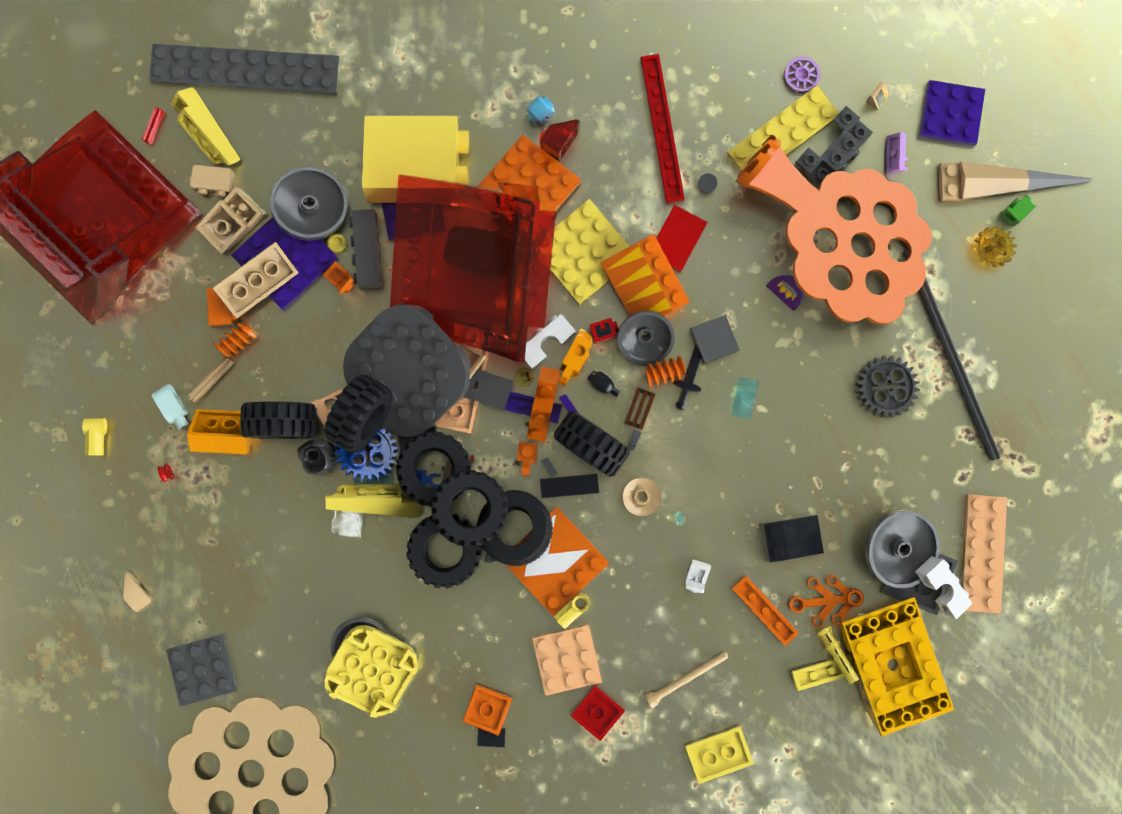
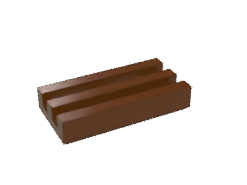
M637 387L625 424L643 430L655 393ZM639 393H642L643 396L639 404L638 410L636 412L635 418L633 422H631L630 418L634 410L635 404L637 402ZM648 395L650 396V399L644 412L642 421L639 425L637 424V421L640 416L645 399Z

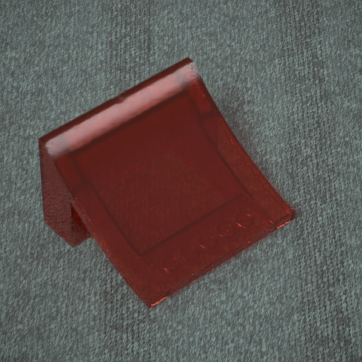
M96 110L72 127L33 164L19 150L0 161V235L91 325L101 318L124 289L158 254L189 226L201 218L202 215L179 190Z
M399 174L390 307L400 304L421 306L434 315L433 320L453 342L497 354L515 362L524 363L528 327H545L556 211L539 210L540 198L538 187L534 185L498 182L497 190L451 181Z

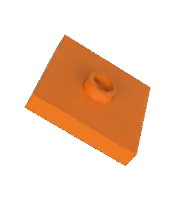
M476 684L462 722L499 736L512 697Z

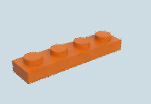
M746 575L731 588L784 646L789 644L799 634Z

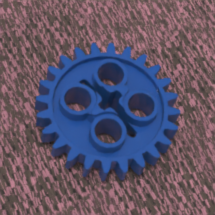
M379 428L375 437L372 438L378 440L379 444L375 445L371 442L367 444L370 467H366V452L363 451L364 449L356 453H350L335 444L337 451H335L334 456L339 457L336 463H342L340 470L347 469L346 476L351 473L353 474L352 480L358 476L360 477V482L367 478L368 483H370L372 477L378 481L379 475L384 478L386 472H391L392 468L390 466H395L396 462L394 460L398 457L395 453L398 447L394 446L396 440H390L392 433L386 434L385 428L382 430ZM378 457L382 462L376 463L372 458ZM353 459H360L362 464L354 463Z

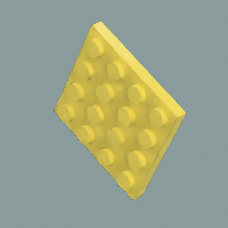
M589 199L532 245V247L536 250L535 253L574 300L581 305L610 281L600 262L628 248L629 245Z

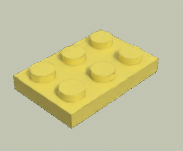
M740 726L685 745L699 784L754 764Z

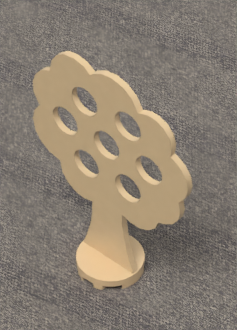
M263 697L248 698L238 703L231 712L221 707L207 708L199 713L194 720L192 734L180 738L170 750L168 767L172 780L168 787V798L172 808L178 814H211L209 800L218 791L228 792L233 797L234 809L231 814H253L254 806L262 799L274 801L278 806L279 814H325L328 808V795L324 785L332 776L335 765L334 755L329 745L320 739V724L316 715L308 708L289 706L281 710L272 700ZM233 722L244 723L249 730V740L240 749L230 748L224 740V731ZM277 730L288 731L294 740L292 751L284 757L274 756L268 748V739ZM205 752L215 754L220 761L219 773L210 780L200 778L195 771L196 759ZM247 760L258 761L264 769L263 780L258 786L247 787L239 780L238 770ZM291 768L303 770L308 777V786L300 795H290L282 786V778Z

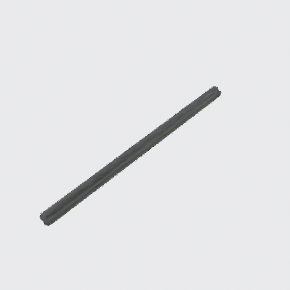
M909 249L903 252L906 260L909 257ZM925 277L919 292L991 461H995L1001 458L1000 451Z

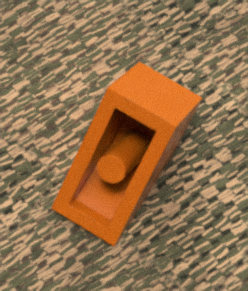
M211 287L207 288L208 326L212 328L236 327V321H238L239 317L236 319L214 289Z

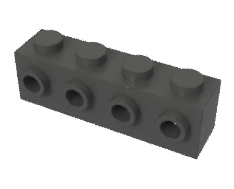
M375 209L351 211L352 217H349V226L353 228V235L350 236L351 247H354L355 254H352V264L356 266V273H353L354 284H357L359 289L383 288L377 212Z

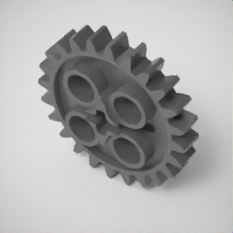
M884 355L881 357V361L878 357L874 358V363L869 361L867 363L869 368L862 367L865 374H858L862 381L856 382V384L861 385V388L857 389L856 392H862L858 399H865L862 406L869 405V412L875 409L876 416L882 412V417H886L888 413L890 417H894L895 412L899 416L902 415V410L905 412L909 411L907 405L914 406L911 399H918L914 392L920 391V389L915 387L920 381H914L918 374H911L914 367L907 368L908 361L901 364L900 357L894 361L893 355L889 356L888 360ZM893 371L899 373L900 378L898 381L893 379ZM875 373L880 375V383H876L873 380ZM897 383H904V384H905V385L902 386V387L899 386V387H893V388H890V389H888V388H883V389H879V390H872V389H871V387H874V386H883V385H885V384H888V385L897 384ZM896 390L902 392L903 397L901 400L896 398ZM878 392L882 393L884 396V400L882 402H879L876 399V394Z

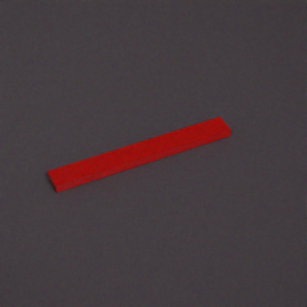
M659 54L641 56L640 60L665 202L669 204L685 201Z

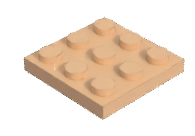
M589 624L532 638L545 696L602 683Z

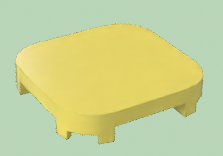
M368 625L356 626L346 634L328 665L324 675L325 688L329 696L334 700L338 698L369 713L370 717L377 718V716H383L389 712L392 713L396 709V703L413 674L417 672V656L413 648L408 644Z

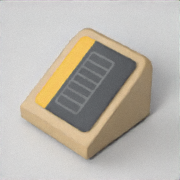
M884 82L879 83L867 100V103L876 109H879L888 97V91Z

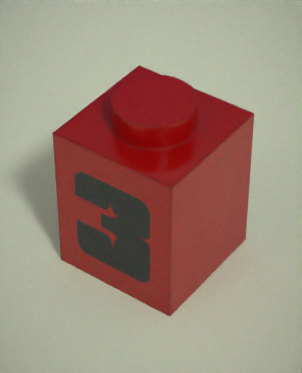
M612 318L589 324L595 345L617 338L619 328L617 322H613Z

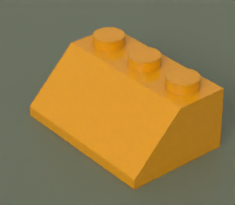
M196 409L187 432L190 452L248 454L252 438L242 437L240 433L241 411Z

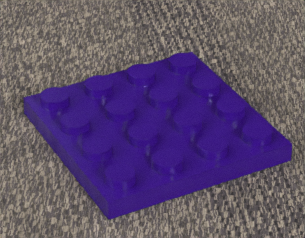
M272 217L233 252L231 256L243 266L274 242L278 244L298 271L297 275L269 295L284 311L319 279L335 260L338 261L339 259L321 240H300L286 234Z

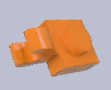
M519 442L517 462H523L522 476H529L530 463H536L538 444Z

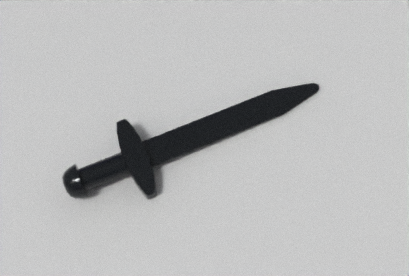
M696 344L684 381L674 380L673 382L674 385L682 389L679 401L676 402V408L679 410H684L687 407L685 404L689 391H701L699 386L693 384L701 360Z

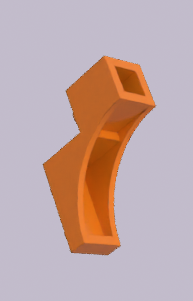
M543 366L541 368L527 439L541 442L546 441L561 370Z

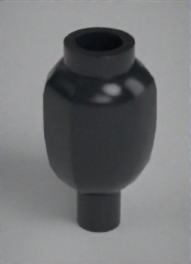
M593 370L587 378L590 381V385L603 394L611 393L617 397L621 392L615 387L613 379L603 371L596 372Z

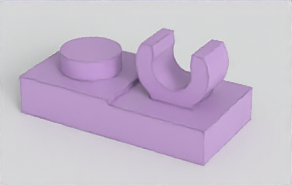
M898 132L887 136L886 173L888 174L908 170L907 167H904V162L908 160V157L905 156L906 133Z

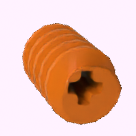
M244 319V325L237 322L238 330L231 327L233 334L225 332L227 339L219 337L220 344L213 342V345L224 357L232 359V352L235 354L239 353L238 347L245 349L244 342L249 345L251 344L249 337L254 340L257 339L255 331Z
M681 356L677 357L676 362L673 358H670L669 364L664 359L662 360V366L656 361L654 368L651 363L647 364V369L644 367L645 376L650 388L653 381L659 386L661 379L664 384H667V378L674 382L675 376H677L679 381L682 380V374L686 376Z

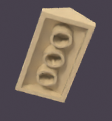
M274 242L212 288L237 319L297 275L298 271L278 244Z

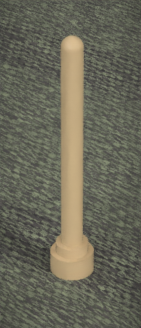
M722 652L661 690L646 693L644 696L651 708L659 705L658 703L661 701V698L726 660L728 654Z

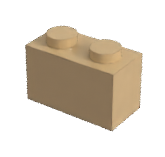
M193 165L190 187L199 195L214 193L215 196L226 197L233 190L235 173L229 168Z

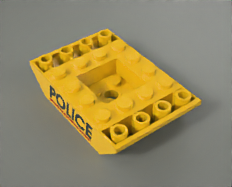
M915 597L841 622L843 644L847 655L850 657L849 660L852 663L853 669L860 678L857 684L868 715L880 736L888 735L954 710ZM891 659H894L897 663L894 670L888 668V662Z

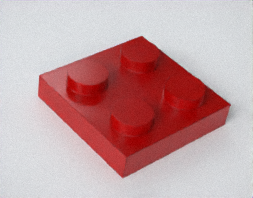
M594 685L570 716L601 741L622 716L625 709Z

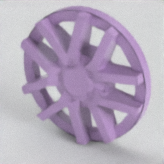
M807 57L793 59L785 69L786 84L795 92L805 93L810 91L817 85L820 79L818 65ZM801 61H807L805 66L802 65ZM797 62L799 68H796L793 63ZM811 63L814 67L809 70L807 66ZM790 66L793 69L792 72H788ZM813 70H816L817 76L812 74L811 72ZM794 75L795 78L789 79L788 76ZM809 77L816 79V81L812 82L811 80H809ZM799 83H803V89L798 88Z

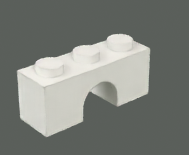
M562 314L558 317L554 315L547 321L549 325L544 329L542 327L537 329L530 341L526 339L518 346V354L532 370L547 359V356L541 349V345L546 339H555L562 346L576 334L575 329Z
M931 556L915 571L926 587L937 590L942 585V593L935 601L944 615L957 619L972 605L968 598V592L958 583L959 579L950 571L949 564L944 559Z

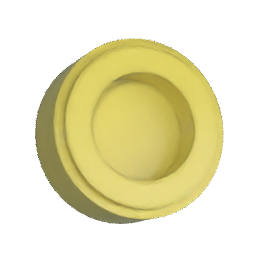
M333 234L328 238L327 245L332 252L342 253L347 248V240L341 234Z

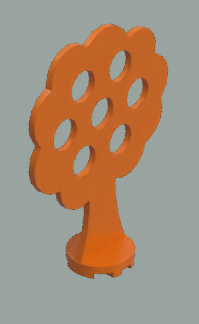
M770 135L762 143V147L748 160L747 166L740 171L735 181L743 188L750 187L773 197L795 212L789 218L786 225V239L789 246L797 254L793 262V277L798 288L812 299L825 300L829 312L844 322H858L866 318L875 324L885 325L895 321L902 315L905 307V298L915 294L923 286L926 270L920 254L929 248L932 240L930 227L926 221L917 216V202L913 193L901 183L887 181L881 173L873 169H861L853 174L844 171L832 172L824 177L817 190L787 158L780 147L781 141L774 135ZM848 197L857 204L858 216L855 220H845L838 214L836 204L839 198ZM876 203H886L893 209L894 221L891 225H881L876 221L873 215V208ZM826 229L832 233L836 241V246L832 252L823 253L817 249L813 241L816 230ZM863 234L871 240L873 251L869 257L862 258L854 253L851 247V240L854 235ZM891 239H900L908 246L909 257L905 262H897L889 255L888 244ZM840 266L849 273L850 285L846 290H837L830 284L828 273L832 267ZM877 271L885 277L887 288L882 295H875L867 289L865 277L868 272Z

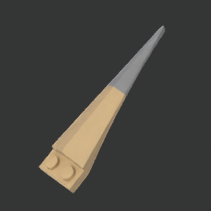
M941 162L938 164L940 201H963L1019 191L1085 183L1092 180L1086 177L969 162Z

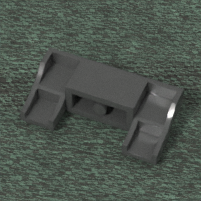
M847 106L832 121L841 129L842 133L823 155L819 157L808 147L795 162L817 188H819V184L827 175L835 171H844L848 167L847 161L850 158L854 160L860 154L858 149L873 133L859 121L860 117Z

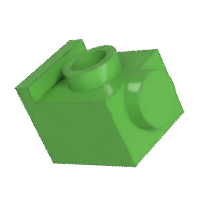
M1025 195L1020 200L1016 198L1012 201L1009 207L1004 209L1001 214L1015 226L1036 206L1033 204V200Z

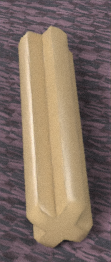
M224 357L188 395V398L193 403H197L233 365V361L228 357Z

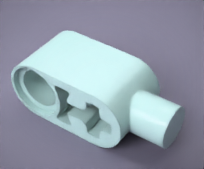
M169 383L151 394L169 424L175 423L178 430H182L189 425L184 417L188 412Z

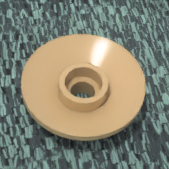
M636 478L630 481L624 488L623 503L630 513L636 516H648L659 507L661 492L657 484L652 480ZM640 493H643L645 495V499L643 501H640L638 499V495Z

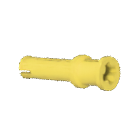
M829 626L816 635L821 638L826 647V652L831 653L848 684L851 685L860 680L841 649V641L837 640L832 632V626ZM840 658H842V660L844 661L845 665L847 666V668H848V670H849V673H848L847 670L845 669V667H844V665L842 664Z

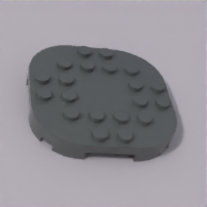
M400 304L382 311L350 344L343 362V372L347 385L357 376L368 375L390 388L393 394V401L382 427L395 435L403 437L416 436L434 427L465 396L471 379H469L471 365L461 345L457 346L433 320L434 315L418 305Z

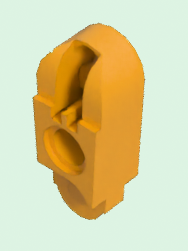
M580 329L560 367L563 373L559 383L566 386L571 376L577 378L589 356L592 337L589 332Z

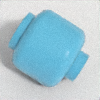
M537 96L527 107L529 113L527 117L534 124H537V122L545 124L555 113L553 109L555 105L547 97Z

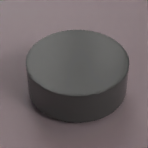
M703 174L698 181V187L703 193H712L717 187V179L713 174Z

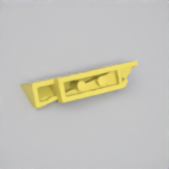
M190 87L178 91L170 104L180 113L177 121L212 163H226L228 166L237 163L240 160L239 156L195 88Z
M342 484L337 488L336 493L326 496V509L420 518L421 505L409 499L401 491L399 484Z

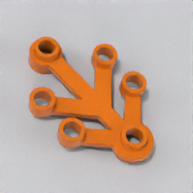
M828 575L826 577V584L838 589L843 594L840 596H835L819 583L817 578L809 577L806 582L807 586L815 589L824 597L804 600L800 597H792L788 605L790 610L796 613L802 612L806 607L825 605L821 612L811 619L812 625L820 628L837 604L844 603L840 611L832 614L830 618L834 625H841L843 618L852 607L857 608L862 605L864 595L859 589H848L838 581L835 575ZM831 577L835 578L834 584L829 583ZM812 579L816 581V585L813 587L810 585V580ZM855 594L857 597L855 601H851L850 599L851 595ZM798 601L799 607L794 608L793 602ZM835 616L840 617V621L838 623L834 622ZM816 618H820L821 623L819 625L815 624Z

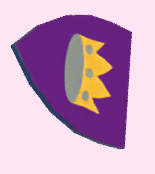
M792 275L776 276L766 285L793 311L802 302L803 292L796 285Z

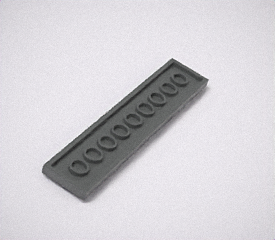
M152 44L149 81L151 83L337 95L340 56Z

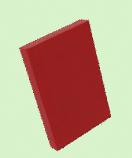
M675 204L656 239L671 267L681 273L708 222Z

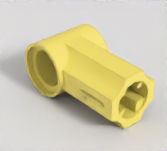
M84 418L82 429L85 435V455H104V435H106L108 427L105 418Z
M584 593L576 594L571 601L554 615V618L565 629L578 616L587 611L590 604L589 597ZM578 598H583L586 601V605L578 607L575 601Z

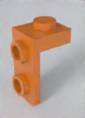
M336 260L323 273V276L337 287L340 295L343 292L348 293L354 286L353 275Z

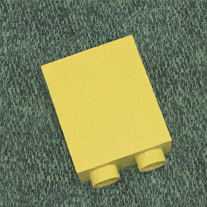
M365 116L362 190L367 203H458L459 189H468L469 187L468 166H459L460 154H469V130H459L457 116Z

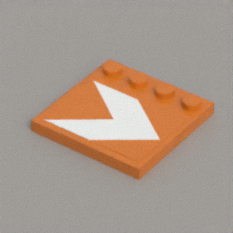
M558 507L550 513L553 523V534L549 547L544 554L527 565H506L552 616L609 564ZM532 530L515 546L525 543L529 539Z

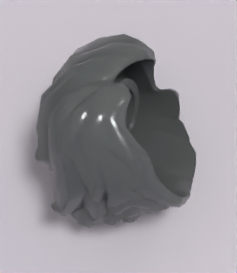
M310 440L297 449L299 460L302 462V468L308 474H324L331 471L337 465L336 460L338 458L334 456L336 449L328 440Z

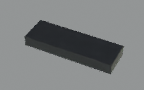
M597 474L540 479L542 498L599 493Z

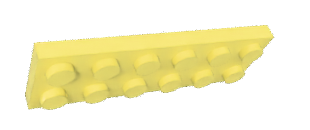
M817 85L729 150L727 155L741 171L747 166L748 160L762 147V143L770 135H774L781 141L780 147L787 156L830 124L839 112Z

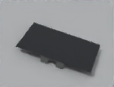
M478 728L477 746L505 747V729L501 728L498 736Z

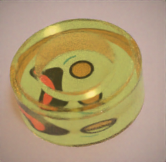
M523 367L517 370L515 380L519 386L528 387L534 381V374L529 368Z

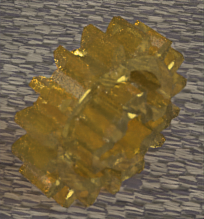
M996 225L991 229L987 227L984 229V232L978 233L979 237L974 239L978 245H975L973 249L978 250L975 256L981 257L979 262L986 261V267L992 263L993 268L998 267V265L1004 266L1006 262H1010L1012 260L1010 256L1016 254L1012 249L1017 247L1016 244H1012L1015 237H1009L1011 231L1005 233L1004 227L998 230ZM989 235H994V237H993L992 239H991V238H988V239L986 238V237L989 236ZM997 255H1004L1002 258L995 259Z

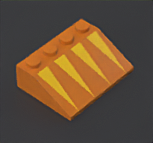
M654 234L600 262L629 316L636 312L647 310L655 311L665 316L690 302Z

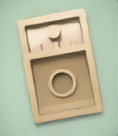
M235 187L224 200H220L195 228L221 254H224L250 233L268 214L242 188Z

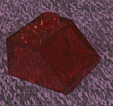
M575 119L551 124L548 129L544 128L539 136V139H541L539 142L540 149L560 163L580 132V121Z

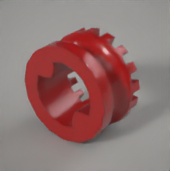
M165 463L163 467H157L158 474L163 482H167V479H174V473L170 470L171 467L168 463Z

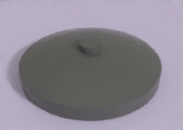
M300 167L288 171L277 180L271 192L270 208L276 224L286 234L300 240H320L332 235L343 224L347 214L348 201L342 184L332 174L319 168Z
M911 510L890 512L876 522L868 535L865 547L868 567L872 574L886 585L895 588L915 586L922 582L915 571L931 556L939 558L940 539L935 526L924 515Z

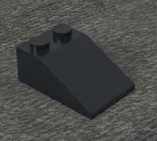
M818 515L760 523L766 562L784 561L824 553Z

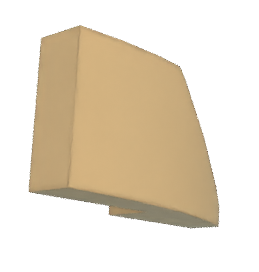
M127 570L124 579L123 599L137 613L152 598L139 585V581Z

